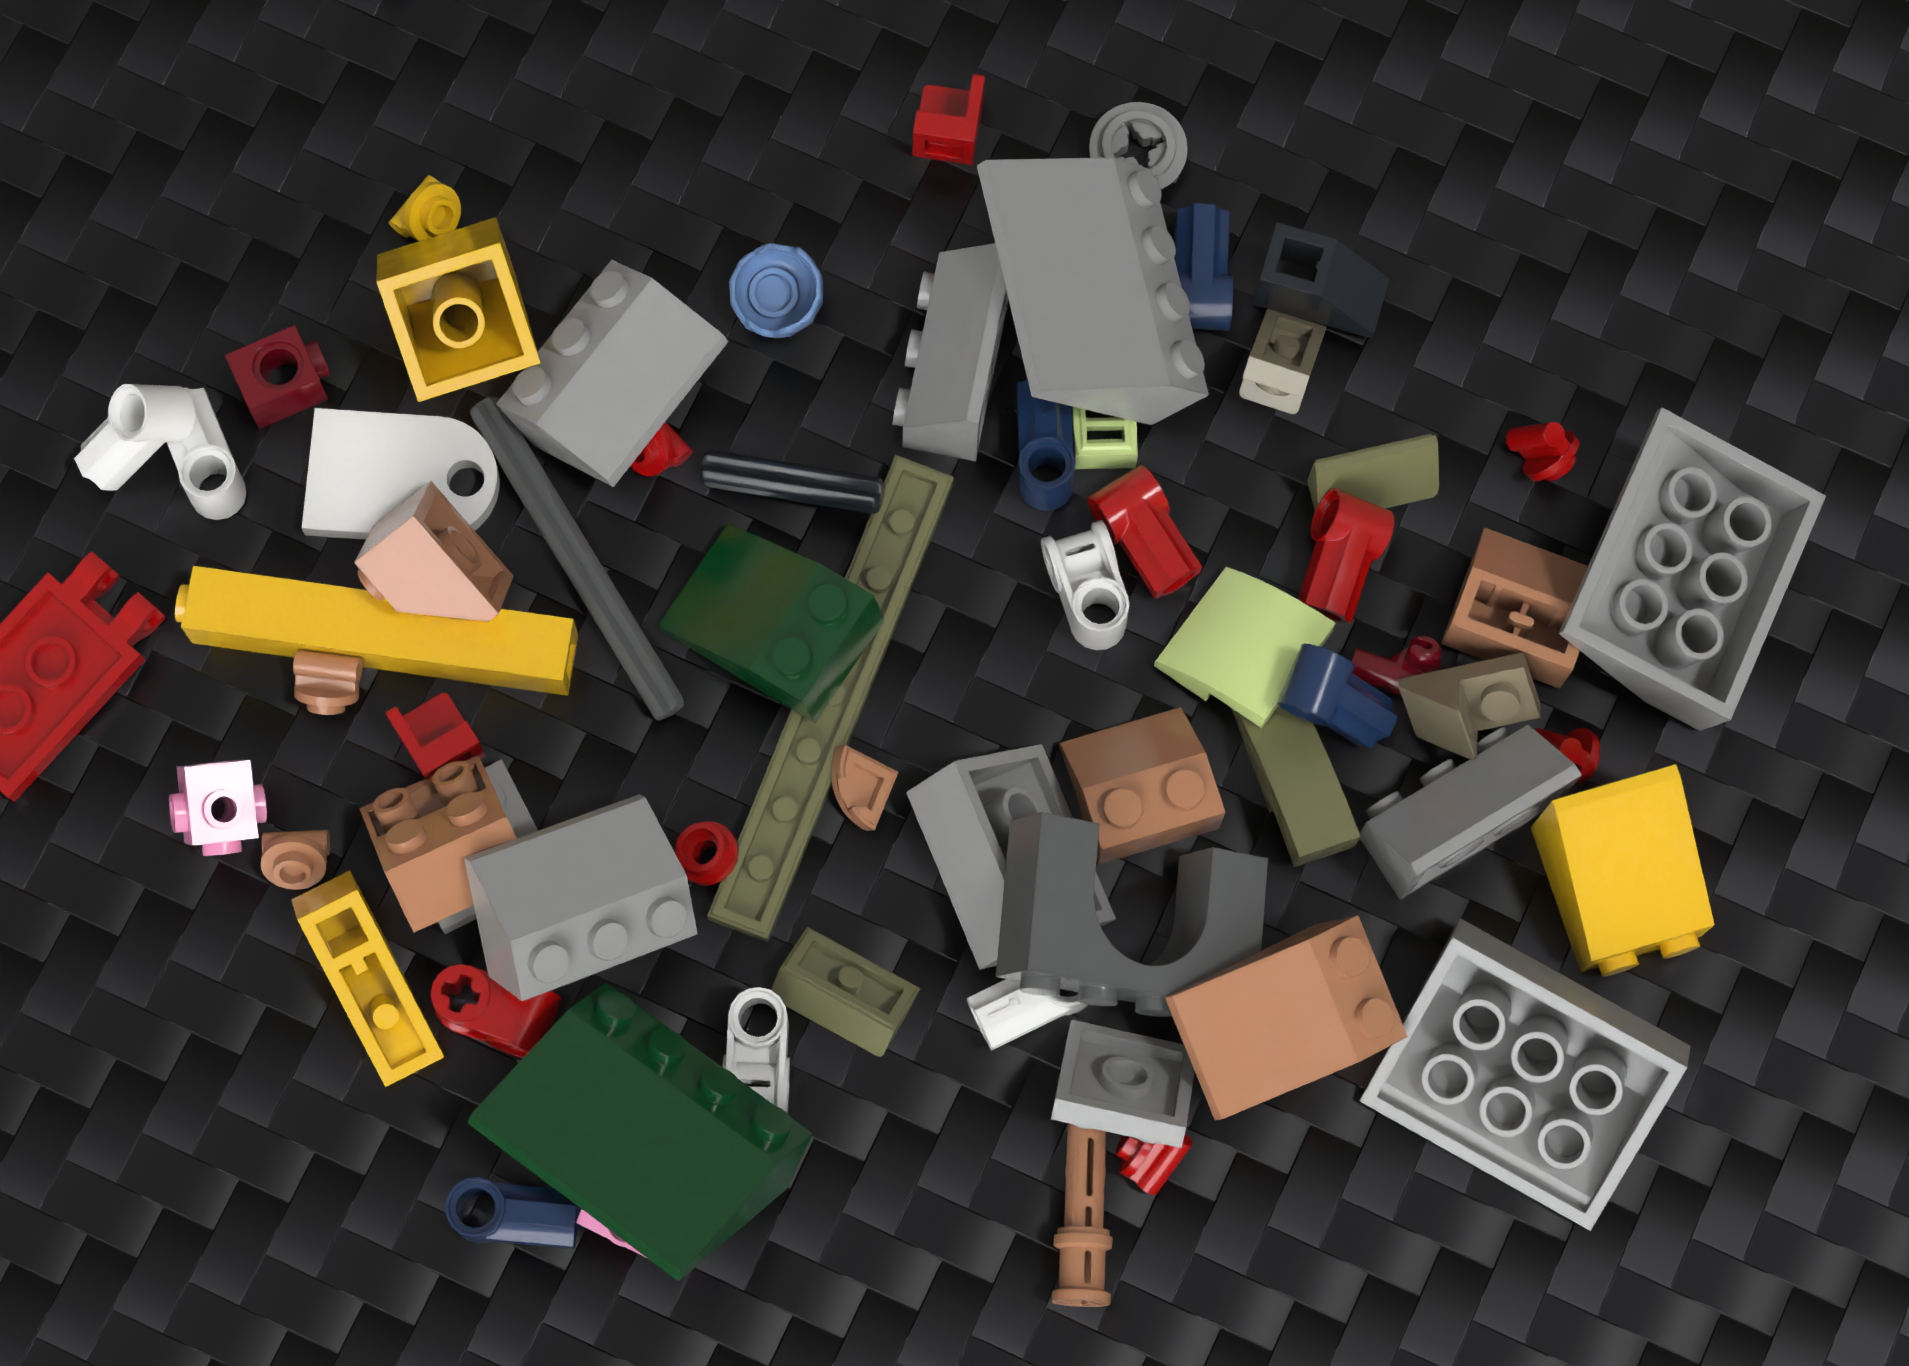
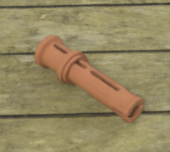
M1068 1123L1064 1227L1058 1228L1057 1234L1054 1235V1247L1060 1249L1059 1288L1052 1291V1303L1075 1307L1108 1306L1111 1304V1293L1104 1290L1106 1251L1112 1249L1113 1237L1109 1236V1230L1103 1228L1106 1131L1083 1129Z

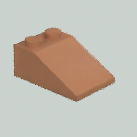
M1358 915L1315 924L1165 997L1215 1120L1224 1119L1356 1064L1408 1037Z

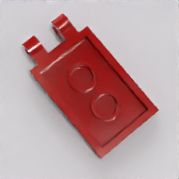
M90 552L82 559L63 584L47 573L0 624V791L14 802L146 660L133 646L154 632L166 617L139 592L127 601L115 618L100 606L95 599L109 591L120 575L93 552Z

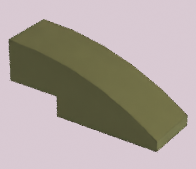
M1278 706L1265 725L1260 728L1232 709L1269 812H1274L1294 867L1354 848L1361 836L1314 724Z

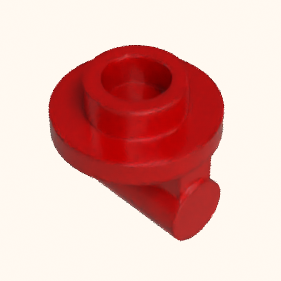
M665 421L630 467L639 474L655 476L671 466L678 467L689 458L693 450Z
M1557 422L1513 427L1506 435V443L1509 449L1519 452L1525 459L1523 472L1531 481H1541L1544 479L1555 481L1569 472L1576 463L1577 457L1575 454L1579 448V439L1572 431H1564L1561 424Z
M1541 728L1534 729L1576 765L1582 775L1573 787L1587 781L1595 773L1600 761V742L1597 735L1586 728H1578L1565 736Z
M1185 1134L1182 1147L1178 1148L1160 1143H1146L1137 1138L1123 1135L1115 1149V1155L1122 1159L1118 1172L1135 1181L1146 1193L1156 1195L1191 1148L1193 1142Z

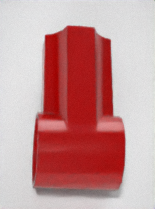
M1140 465L1087 497V503L1095 521L1102 520L1112 543L1114 545L1118 543L1121 545L1155 599L1173 593L1201 572L1202 565L1169 516L1170 507L1163 490L1145 466Z
M1338 488L1328 490L1320 500L1313 515L1311 536L1317 542L1298 600L1334 622L1341 624L1351 623L1370 564L1383 554L1392 536L1394 528V515L1392 511Z

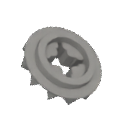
M1131 102L1114 107L1099 119L1090 138V158L1113 157L1139 165L1134 157L1125 159L1123 156L1120 157L1128 150L1130 131L1133 139H1137L1141 147L1150 145L1152 148L1156 147L1148 152L1147 168L1152 170L1160 189L1162 190L1171 183H1176L1185 165L1188 148L1185 133L1174 116L1165 109L1150 103Z

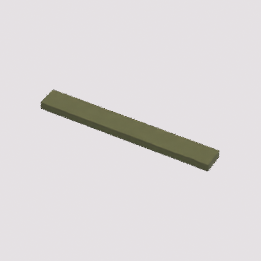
M895 455L884 482L885 495L882 507L878 513L871 514L845 579L874 595L885 621L815 724L791 710L738 839L739 855L733 871L721 881L707 915L708 920L764 942H769L832 786L831 763L835 747L838 745L848 746L954 484L953 476Z

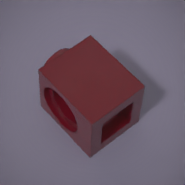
M295 325L225 355L249 411L259 429L328 400L320 382V379L331 375L316 340L304 345ZM291 365L298 368L294 378L285 384L275 385L268 382L270 374L280 366Z

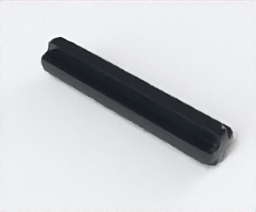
M715 450L705 453L700 468V479L707 487L871 514L880 511L885 495L883 480L876 476Z

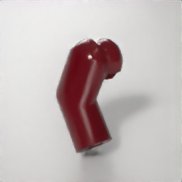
M1417 636L1411 639L1409 647L1390 658H1385L1356 647L1351 660L1355 665L1353 674L1377 689L1398 695L1401 694L1398 687L1399 679L1439 670L1442 650L1439 643L1428 636Z

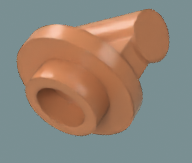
M297 650L293 662V672L296 675L294 697L298 701L307 704V710L315 714L335 715L343 713L345 706L353 704L359 699V681L363 668L362 658Z
M328 830L265 832L262 834L261 870L270 882L282 888L298 890L309 888L317 884L324 877L327 856L330 854V835Z

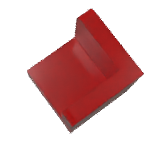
M973 74L970 91L935 85H926L923 88L920 110L916 111L913 129L912 156L973 165L984 101L985 75Z
M447 693L437 695L402 716L397 706L385 712L424 779L434 775L439 768L448 763L466 761L479 755L480 759L486 757L478 738L468 722L464 721Z

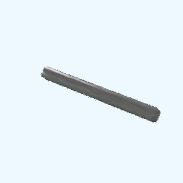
M490 396L478 402L470 409L472 421L488 443L500 467L652 716L660 721L677 713L684 706L681 693L523 435L497 406L496 403L500 398Z

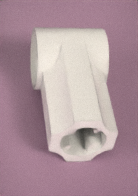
M123 384L117 388L110 400L108 418L81 444V452L74 458L82 476L93 481L101 490H118L165 442H182L188 438L195 423L193 398L186 389L180 386Z
M185 387L184 389L189 392L195 405L194 427L188 438L182 442H167V445L177 467L180 483L197 513L213 520L229 518L237 513L245 502L247 494L245 482L232 457L206 390L204 388L188 389ZM210 475H226V480L217 489L210 491L199 490L200 484Z
M1005 979L967 998L974 1019L991 1051L1061 1016L1079 1013L1088 1006L1078 1002V994L1072 997H1063L1060 995L1042 996L1021 992L1020 981Z

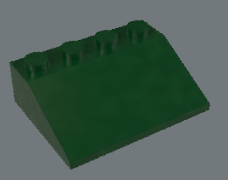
M604 983L568 1009L471 1113L468 1121L470 1126L678 1282L788 1188L813 1134L791 1118L783 1109L769 1102L739 1080L732 1072L721 1067L688 1043L680 1034L669 1029L636 1005L628 996L618 992L608 983Z

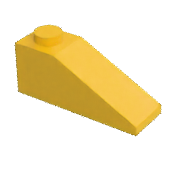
M349 870L292 899L297 920L385 1087L443 1058L444 1055L351 871Z

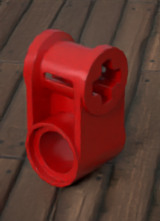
M462 964L447 967L440 972L434 980L431 989V999L436 1016L445 1028L452 1032L480 1040L496 1049L520 1058H524L552 1028L563 1000L558 994L548 991L521 1001L488 976V972ZM464 986L471 987L477 1004H465L460 1013L453 1012L450 998L447 995L449 993L459 995Z

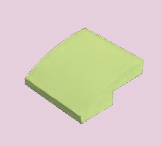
M1225 567L1156 659L1154 666L1203 700L1207 701L1212 694L1262 728L1278 707L1277 701L1301 644L1306 643L1322 647L1333 632L1336 623L1280 589L1243 572Z

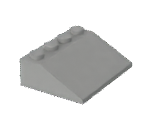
M1113 157L985 160L977 165L1031 396L1153 425L1207 397L1209 393L1203 374L1204 359L1195 342L1189 318L1190 303L1181 287L1174 259L1176 254L1175 244L1167 231L1160 204L1161 189L1156 178L1153 176L1152 170Z
M1661 407L1654 415L1559 635L1644 702L1701 731L1730 721L1826 495Z
M1460 918L1402 1022L1408 1037L1388 1047L1361 1096L1360 1102L1591 1231L1688 1067L1691 1046Z

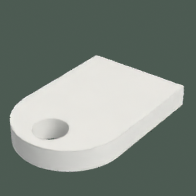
M315 408L302 530L305 536L366 540L374 525L428 482L432 481L475 531L489 517L498 498L500 479L495 457L486 440L475 429L456 419L441 416ZM473 468L484 475L482 488L476 494L467 497L454 494L449 489L452 476L461 469Z

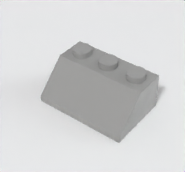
M995 243L939 252L935 273L923 272L917 308L927 310L923 331L911 330L905 366L915 368L911 390L899 388L893 416V425L903 426V448L976 461L1009 301Z
M611 260L538 351L540 364L524 368L496 404L534 447L614 487L729 341L720 331L653 278Z
M1529 725L1511 735L1506 727H1502L1477 743L1476 759H1470L1458 767L1452 759H1449L1423 775L1419 780L1424 787L1403 800L1397 791L1371 806L1366 811L1370 820L1365 823L1360 831V839L1399 900L1541 815L1552 800L1565 797L1582 774L1570 759Z
M1042 744L954 761L906 792L980 970L997 965L1010 821L1040 812L1073 818ZM1095 872L1094 905L1099 924L1104 926L1116 918Z
M640 794L464 857L488 976L521 1001L698 934L687 875L647 799Z

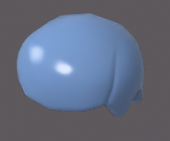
M767 243L757 247L753 252L748 253L738 261L729 279L730 306L746 329L764 337H791L813 323L823 304V278L814 260L800 247Z

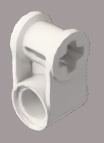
M1102 520L1093 522L1091 530L1056 541L1051 536L1041 538L1042 553L1054 589L1059 593L1075 639L1084 647L1093 650H1105L1116 645L1124 636L1127 626L1129 599L1118 570L1115 550ZM1092 604H1103L1110 607L1116 614V617L1108 623L1097 624L1088 620L1083 611Z
M761 987L750 988L738 994L731 1003L728 1014L727 1051L723 1058V1068L732 1072L745 1084L771 1085L770 1087L750 1088L776 1107L788 1113L790 1057H787L789 1021L786 1006L780 996L773 991ZM752 1005H768L777 1014L776 1026L765 1036H751L741 1028L742 1014Z

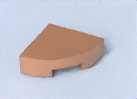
M838 745L835 747L831 763V781L835 797L843 812L853 823L865 831L875 830L898 771L847 745Z

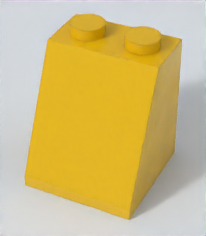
M496 217L377 255L376 282L418 402L540 364L517 278Z
M1676 764L1552 800L1532 825L1531 830L1580 973L1599 967L1602 977L1621 973L1639 965L1638 955L1660 949L1663 959L1690 952L1700 947L1698 938L1715 925L1683 785Z

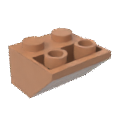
M1484 527L1441 644L1482 660L1524 652L1532 678L1560 689L1572 672L1580 650L1559 635V632L1588 566Z
M479 755L466 761L448 763L439 768L434 775L406 788L388 790L378 796L373 803L359 808L385 875L413 932L474 905L464 857L517 839Z

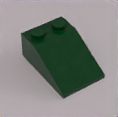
M728 523L658 624V628L815 724L885 621V618L874 595L818 562Z

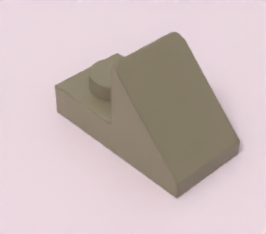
M1267 309L1242 377L1243 381L1239 391L1240 396L1289 414H1296L1299 411L1326 326Z
M1524 652L1399 679L1398 687L1416 737L1468 759L1477 758L1478 731L1540 718V700Z

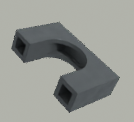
M1045 812L1010 821L996 977L1020 981L1021 992L1033 995L1054 996L1060 994V989L1078 992V1002L1083 1004L1115 1006L1118 1000L1134 1002L1135 1012L1138 1014L1167 1017L1172 1016L1165 997L1261 951L1268 858L1215 847L1179 856L1172 933L1160 956L1151 964L1144 965L1125 957L1110 943L1102 931L1096 915L1094 884L1100 824Z

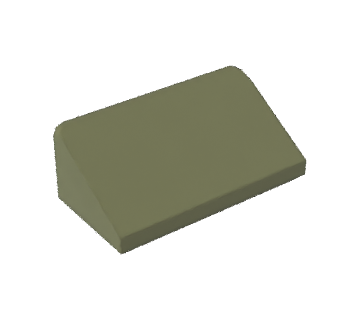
M1427 434L1315 460L1307 480L1314 509L1316 510L1322 497L1332 488H1338L1385 509L1435 497L1439 490V458L1436 435Z
M807 927L780 967L771 991L780 996L786 1007L868 1052L881 1057L891 1044L916 999L920 988Z

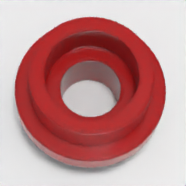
M706 821L690 825L680 834L676 842L675 854L687 875V880L697 885L708 886L719 883L733 871L738 860L739 848L735 836L725 826L717 822ZM710 847H717V852L713 859L706 864H701L702 853Z

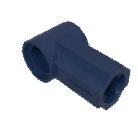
M1194 203L1185 208H1177L1174 221L1173 241L1176 249L1174 259L1181 287L1190 303L1189 318L1192 329L1229 331L1233 305V276L1228 274L1230 211L1222 210L1215 204Z
M1028 380L1017 382L1018 487L1020 495L1028 505L1037 510H1055L1068 502L1073 494L1076 461L1073 451L1072 406L1032 397ZM1049 465L1059 469L1062 476L1055 481L1043 482L1034 478L1031 472L1039 466Z
M1306 643L1301 644L1277 701V705L1283 710L1306 721L1327 726L1354 744L1372 748L1382 738L1390 736L1398 717L1393 712L1392 699L1354 675L1355 665L1350 660L1325 648Z
M474 1177L466 1178L457 1183L448 1194L445 1203L446 1217L451 1227L467 1241L477 1244L502 1242L575 1249L579 1224L576 1221L580 1214V1207L554 1188L494 1183L487 1179ZM485 1194L491 1196L495 1201V1213L489 1223L475 1228L466 1226L462 1221L461 1215L464 1203L474 1195Z

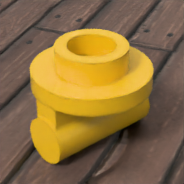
M428 175L391 218L389 224L403 237L408 238L410 236L418 241L454 231L461 216L459 197L451 187L440 183Z

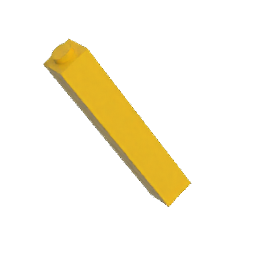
M193 566L190 584H182L180 586L175 605L176 621L182 623L181 628L193 644L293 658L297 650L361 657L363 667L565 696L569 694L578 641L575 622L571 618L501 609L499 614L488 622L397 612L386 598L380 601L363 589Z

